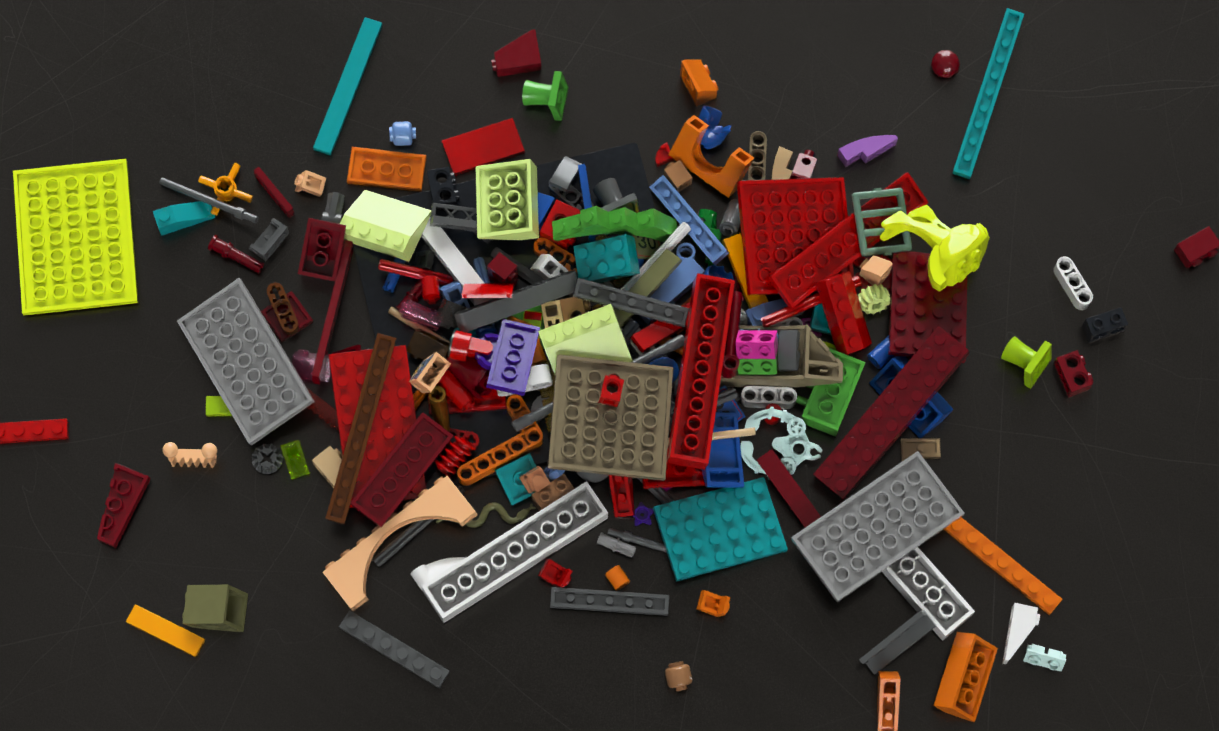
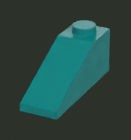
M202 201L170 205L153 211L161 236L215 218V215L210 213L212 206Z

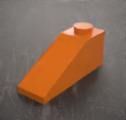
M878 671L877 731H898L900 676L898 671Z

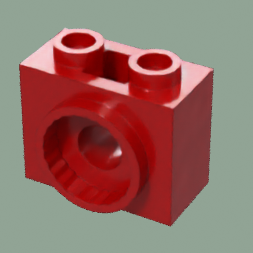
M556 199L540 230V238L548 239L565 250L570 245L573 246L577 237L561 241L553 240L552 221L580 214V210Z

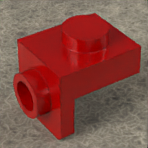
M546 559L538 576L555 587L564 588L569 584L571 580L570 575L573 571L565 569L551 559Z

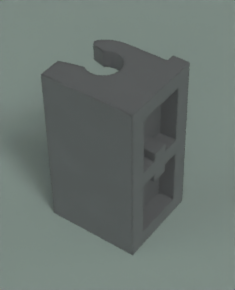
M273 218L270 225L255 243L249 246V250L266 262L288 236V227Z

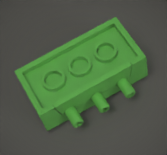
M830 348L829 351L836 359L839 358L843 363V382L806 386L813 389L809 399L798 396L796 403L806 406L801 419L804 420L807 426L836 437L866 362Z

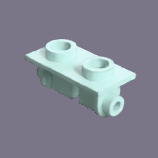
M1033 643L1027 645L1026 655L1023 659L1024 662L1062 672L1066 662V654L1050 648L1048 654H1045V647Z

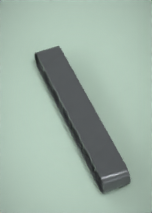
M568 271L513 291L512 298H494L455 313L454 316L459 331L469 332L574 293L578 279L576 271Z

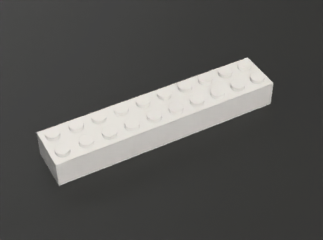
M586 481L422 585V591L443 623H445L608 519V512Z

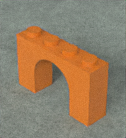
M693 115L684 123L668 155L675 161L680 160L692 173L729 198L737 191L736 182L743 180L754 157L739 147L730 155L724 167L710 164L704 158L700 148L701 140L709 125Z

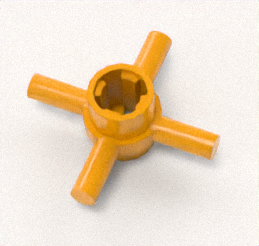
M237 163L233 164L228 176H221L216 181L204 176L199 177V183L214 188L217 200L230 201L236 197L251 203L253 199L252 195L237 190L234 180L241 167ZM227 186H230L228 191L224 192V190H221V188L226 189ZM213 206L210 213L217 216L220 209Z

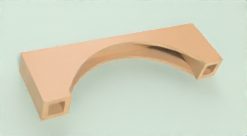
M448 476L438 478L434 482L433 487L429 490L424 489L419 493V498L415 501L407 502L403 506V510L398 514L393 513L382 528L376 526L371 531L372 534L370 536L361 538L357 541V546L351 550L347 549L340 555L341 558L336 562L332 561L325 566L324 575L353 612L369 600L366 596V582L371 561L379 546L393 532L407 524L428 519L448 520L459 523L463 527L477 516L476 511Z

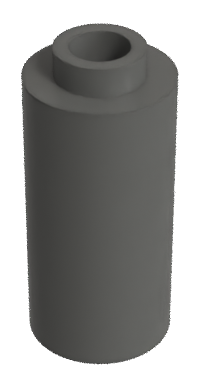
M733 199L728 203L719 226L720 232L727 237L736 235L741 225L738 199Z

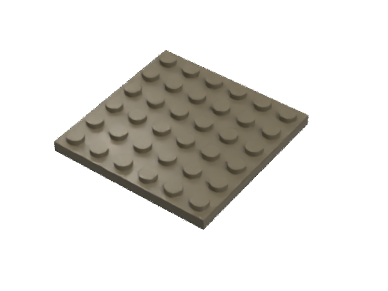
M557 355L548 469L664 481L666 477L673 367ZM605 375H617L620 379H624L618 407L598 403ZM607 387V390L609 392H616V389L614 387Z

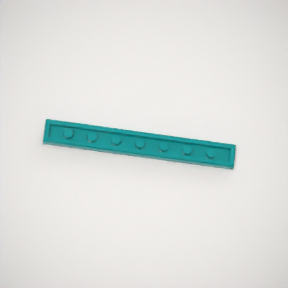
M367 17L364 18L313 150L332 155L382 28V22Z

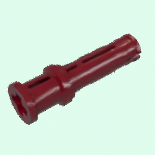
M214 235L208 245V250L218 252L223 258L229 257L258 274L261 272L260 269L264 267L265 263L234 248L231 242L227 243L219 239L218 235Z

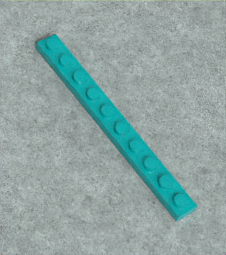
M1009 8L1006 9L952 174L967 179L971 178L1024 13Z

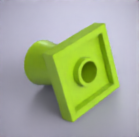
M1014 336L1006 345L1001 359L1025 369L1024 385L1031 389L1052 359V344L1044 341L1036 352Z

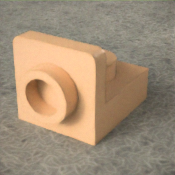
M305 170L298 174L295 179V191L300 192L303 190L320 197L323 193L326 178Z

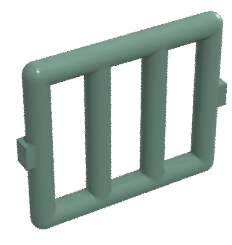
M874 188L872 191L855 192L852 194L858 241L862 256L879 254L890 256L892 253L912 250L909 231L902 232L904 244L867 248L866 237L879 236L885 229L883 227L864 229L863 218L889 216L899 211L907 215L902 188L883 190L881 188ZM897 197L898 207L861 211V199Z

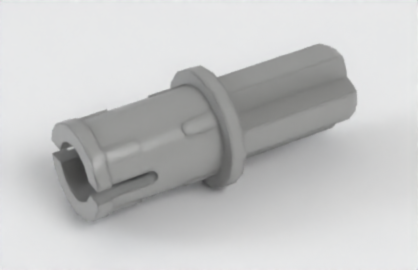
M601 532L597 540L598 545L600 544L611 549L612 552L616 551L628 557H633L636 551L635 546L620 541V538L616 539L608 536Z

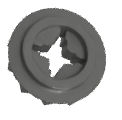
M263 443L261 446L256 447L252 454L254 468L263 474L276 472L283 462L280 449L272 443ZM262 453L267 456L272 454L270 457L272 464L268 461L262 462L264 460Z

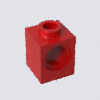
M605 375L598 403L618 407L624 379H620L617 375ZM607 387H614L616 389V392H609L607 390Z

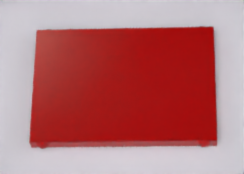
M514 283L464 284L462 298H512Z

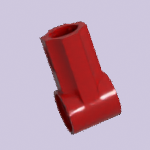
M425 276L421 279L422 296L429 305L436 304L440 299L439 278L437 276Z

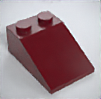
M308 218L298 274L335 282L343 252L346 225Z

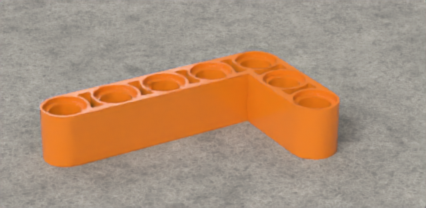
M511 395L508 397L506 402L507 411L512 420L531 413L521 396ZM517 402L520 404V407L513 409L510 405ZM535 421L520 430V434L461 465L457 471L459 482L464 486L472 485L495 472V469L539 448L543 443V433L537 422ZM535 434L539 436V439L531 441L529 437ZM514 444H521L523 446L518 451L512 448ZM498 453L505 454V458L502 460L496 459L495 456ZM482 462H486L489 465L486 469L478 467ZM466 471L472 474L471 477L467 479L462 478L461 475L463 472Z

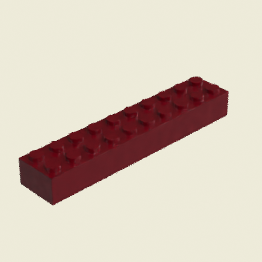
M938 326L813 475L843 501L847 500L970 354L969 350Z

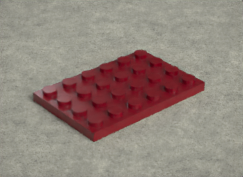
M913 251L892 253L888 355L913 357L938 326L966 347L967 276L962 282H958L954 286H947L939 292L932 288L928 277L930 253Z

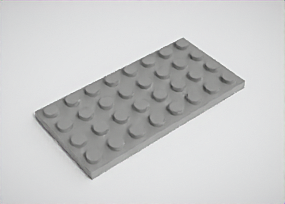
M236 279L177 320L250 445L255 444L315 402L242 279Z
M917 451L792 536L791 540L836 602H839L955 522L965 513L919 451Z

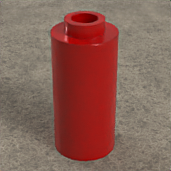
M447 370L437 383V386L445 390L449 399L461 411H469L475 405L474 401L476 398Z

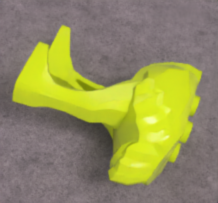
M928 205L917 208L908 213V215L902 211L893 214L881 223L885 230L880 235V239L886 241L899 233L909 231L927 242L933 249L928 259V277L932 288L939 292L947 286H954L958 282H962L967 275L979 268L990 238L987 229L981 223L976 225L962 224L950 229L936 217Z

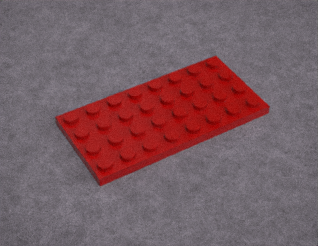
M406 345L394 346L351 501L416 421L412 385L409 382L411 378ZM373 349L329 354L342 457ZM424 475L403 501L419 498V493L426 489Z

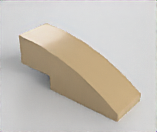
M779 146L775 156L771 180L791 178L792 170L787 168L792 159V151Z

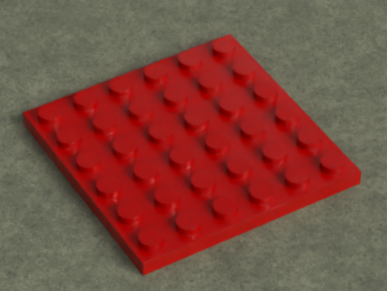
M844 177L736 182L748 296L779 294L768 277L848 217ZM853 262L836 275L850 271L851 276L854 277Z

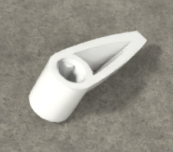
M466 557L445 558L427 565H421L411 572V576L422 591V585Z

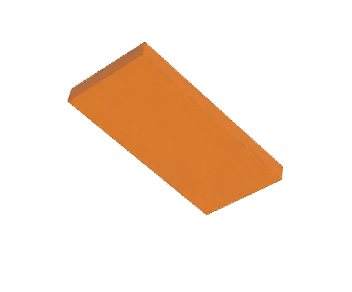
M352 147L347 184L422 192L427 156Z

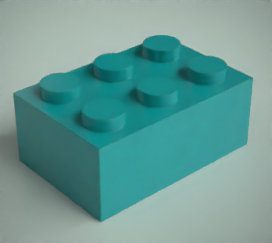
M624 234L573 246L578 278L602 283L640 274L634 236Z

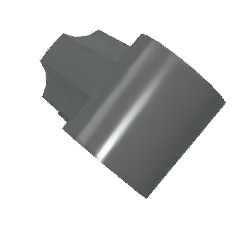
M338 192L328 193L326 209L322 214L321 220L340 224L343 218L344 195Z

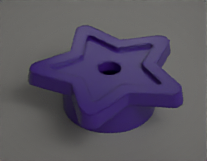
M642 502L634 510L635 526L642 523L652 524L650 516L654 510L645 507Z

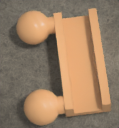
M168 442L162 449L163 454L168 457L172 467H175L178 462L180 467H183L184 463L188 467L192 463H194L195 467L202 463L203 468H206L207 463H209L211 468H213L217 462V447L212 443L205 444L202 449H178L175 443Z

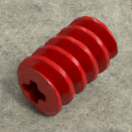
M454 436L457 443L449 442L452 449L444 448L447 454L443 455L440 453L439 456L442 460L434 461L437 468L449 478H451L450 473H456L455 467L459 468L461 466L460 461H467L465 455H472L469 449L476 450V447L464 437Z

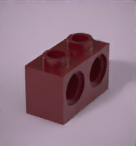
M499 252L487 266L488 277L494 283H514L515 286L518 282L517 265Z
M1078 350L1055 359L1053 364L1068 398L1090 390L1093 385V377L1090 372H1087L1083 355L1079 354ZM1067 362H1073L1075 364V367H1069L1067 365ZM1074 379L1082 380L1083 385L1076 384Z

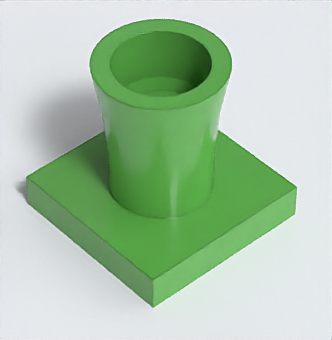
M554 71L552 85L526 80L522 93L523 105H548L554 120L562 121L569 88L561 71Z

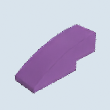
M896 135L863 138L839 148L837 156L845 167L860 158L866 164L895 146L898 138Z

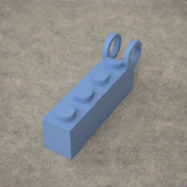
M682 243L677 247L676 256L682 262L650 298L674 304L693 287V281L697 273L704 274L705 270L695 261V248L692 244ZM689 252L691 256L684 258L680 253ZM640 316L648 326L655 321L654 319Z

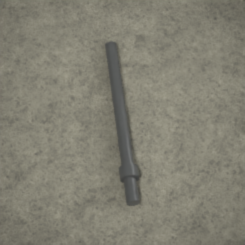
M163 177L159 181L160 185L231 213L240 220L245 219L255 224L258 222L259 217L248 213L244 208H236Z
M609 527L607 533L609 536L620 538L626 543L632 542L667 553L663 543L633 535L630 531L625 530L623 532Z

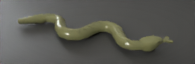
M496 502L488 503L483 507L479 518L469 521L466 525L472 528L482 526L491 510L498 511L505 522L515 524L523 521L528 516L530 510L536 509V507H532L533 504L531 503L529 508L519 511L517 516L512 518L501 504ZM437 519V520H436V523L438 524V523H440L442 520Z

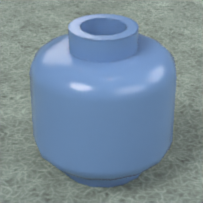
M409 121L394 122L392 127H389L390 142H393L395 146L411 145L413 139H416V127L412 128V124Z

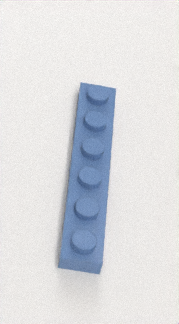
M664 175L649 187L680 225L682 222H685L690 226L691 230L688 234L714 265L718 264L729 254L727 249Z

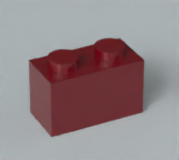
M1210 226L1178 243L1174 251L1186 268L1190 266L1196 267L1203 262L1202 259L1207 256L1212 258L1219 253V240Z

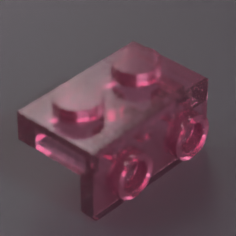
M298 350L292 356V364L303 380H312V372L317 356L315 353H309L308 350ZM327 355L321 379L324 382L330 381L329 355Z

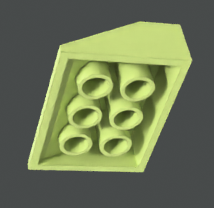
M525 159L476 166L477 238L495 240L539 238L537 166L532 160Z
M364 190L347 210L340 224L346 225L344 241H353L355 245L409 262L431 216V210Z
M611 304L538 331L554 374L556 373L557 355L633 362Z

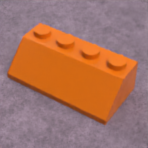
M957 632L934 706L945 713L975 722L998 648L976 634Z

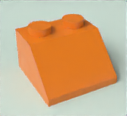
M701 60L681 61L680 76L696 107L715 99L718 86L715 80H711L708 66L703 65Z

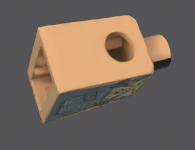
M435 352L423 360L409 382L421 393H430L451 363Z

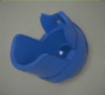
M707 105L702 107L698 117L709 125L701 140V145L706 149H712L724 141L725 137L731 132V125L724 128L718 126L722 112Z

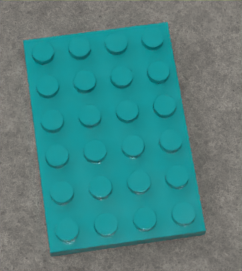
M764 477L744 482L743 488H721L653 507L676 581L788 550Z

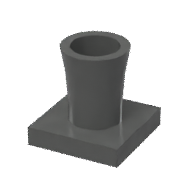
M615 178L602 180L594 187L593 193L603 204L602 209L609 212L626 207L636 213L639 212L635 193L623 197Z

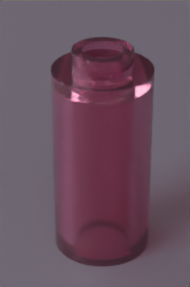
M409 299L406 302L403 301L399 308L402 318L434 331L439 329L444 316L441 312Z

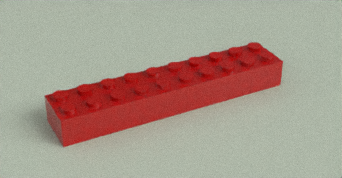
M697 273L693 281L667 454V463L705 470L709 463L735 280Z

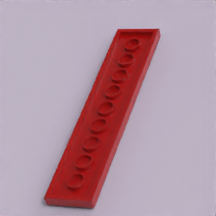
M908 172L885 188L903 189L907 215L911 211L929 203ZM897 197L872 198L861 206V211L898 207ZM854 212L768 277L788 307L793 308L817 290L815 282L835 276L861 256ZM892 215L863 218L864 229L882 228L881 223ZM880 235L866 237L867 248H871L881 240Z

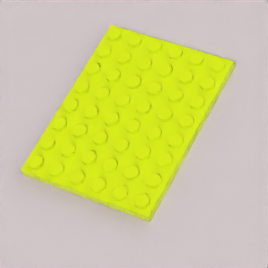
M127 159L13 171L23 316L138 303Z

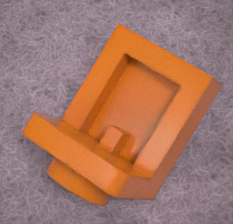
M702 590L697 610L715 617L725 616L730 608V597L719 596Z

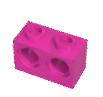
M738 330L735 342L738 359H775L778 350L777 330Z

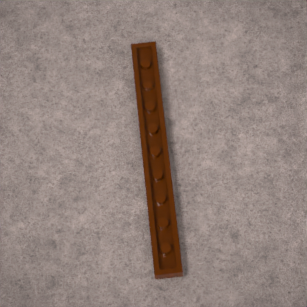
M377 333L325 520L345 524L395 345V337Z

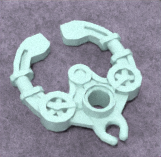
M772 406L769 409L760 410L752 414L746 420L745 428L755 427L757 431L760 421L766 418L771 420L772 416L781 418L780 422L787 423L789 435L774 438L772 446L784 456L780 460L791 475L794 474L796 466L805 459L817 460L821 458L820 454L815 456L810 454L813 448L819 453L822 452V449L819 445L809 442L805 433L806 424L803 419L794 416L785 409L783 411L773 409L774 407ZM741 441V457L745 463L755 471V474H766L759 463L752 457L754 450L752 442ZM798 443L804 446V451L799 454L793 450L794 445Z

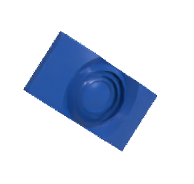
M716 412L713 432L739 429L737 413ZM739 437L712 440L709 463L705 470H702L706 487H744Z

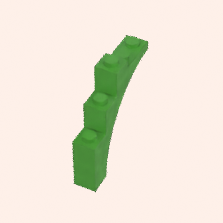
M598 206L580 210V214L552 221L553 240L561 241L569 238L602 234H627L664 242L677 229V220L656 209L636 213L623 207L608 212Z

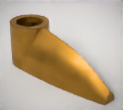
M435 386L432 392L428 394L433 419L450 432L446 392L442 387ZM439 395L440 399L436 400L435 396Z

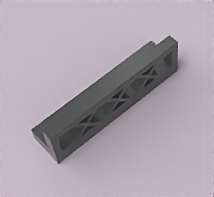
M432 203L430 226L477 232V221L471 218L477 213V208ZM436 208L444 209L448 216H435ZM456 211H462L467 218H454L452 214Z
M920 610L859 660L862 664H866L873 674L876 675L878 671L885 668L937 625L925 610Z

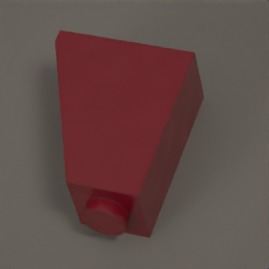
M535 29L530 30L494 52V59L491 60L493 71L497 72V77L541 70V59Z

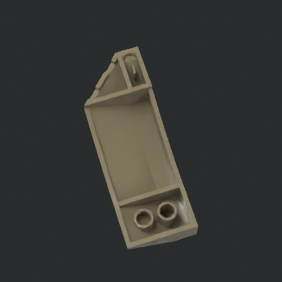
M807 324L769 327L739 325V330H777L778 335L780 330H799L798 351L800 352L798 371L780 372L778 369L777 374L738 375L737 370L733 378H725L721 375L720 386L805 387L842 383L843 363L839 358L836 359L829 351L830 349L812 333V329Z

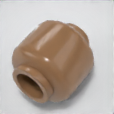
M683 661L668 664V668L665 670L668 687L676 688V691L688 689L687 685L693 681L690 666L684 664Z

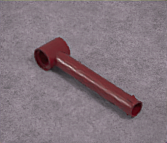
M733 291L725 357L721 373L725 378H733L740 365L736 355L735 342L740 325L741 305L744 298L743 294L739 291Z

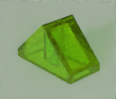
M299 440L280 445L291 480L310 474Z

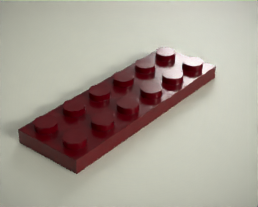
M422 412L351 501L350 505L382 528L454 435Z

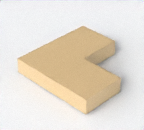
M940 438L901 439V462L919 451L924 459H940Z

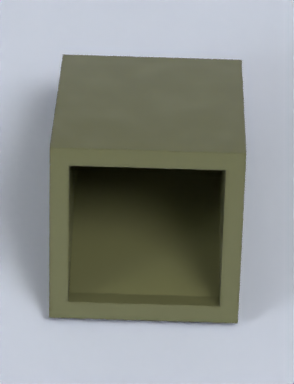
M228 584L187 585L182 624L197 629L244 632L248 593Z

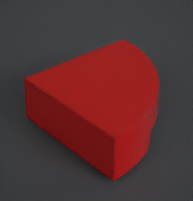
M667 142L661 145L656 153V167L674 161L668 155L670 148Z

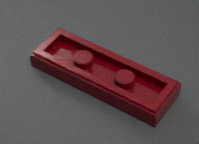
M260 167L254 169L255 178L285 215L289 218L295 215L293 207Z

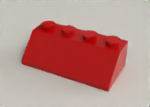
M850 271L815 282L836 351L847 355L871 345L872 341Z

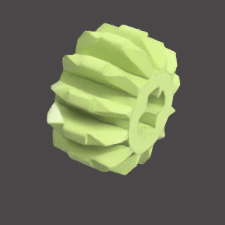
M882 284L867 286L866 289H861V293L858 294L861 309L866 314L872 313L874 315L876 312L881 313V310H886L887 306L890 305L889 291Z

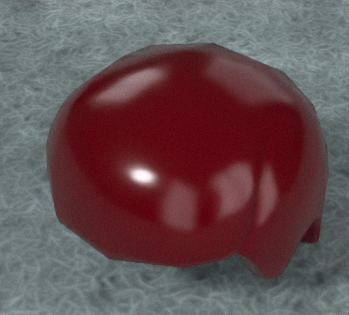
M942 50L933 56L931 67L937 76L950 78L959 72L960 61L952 51Z

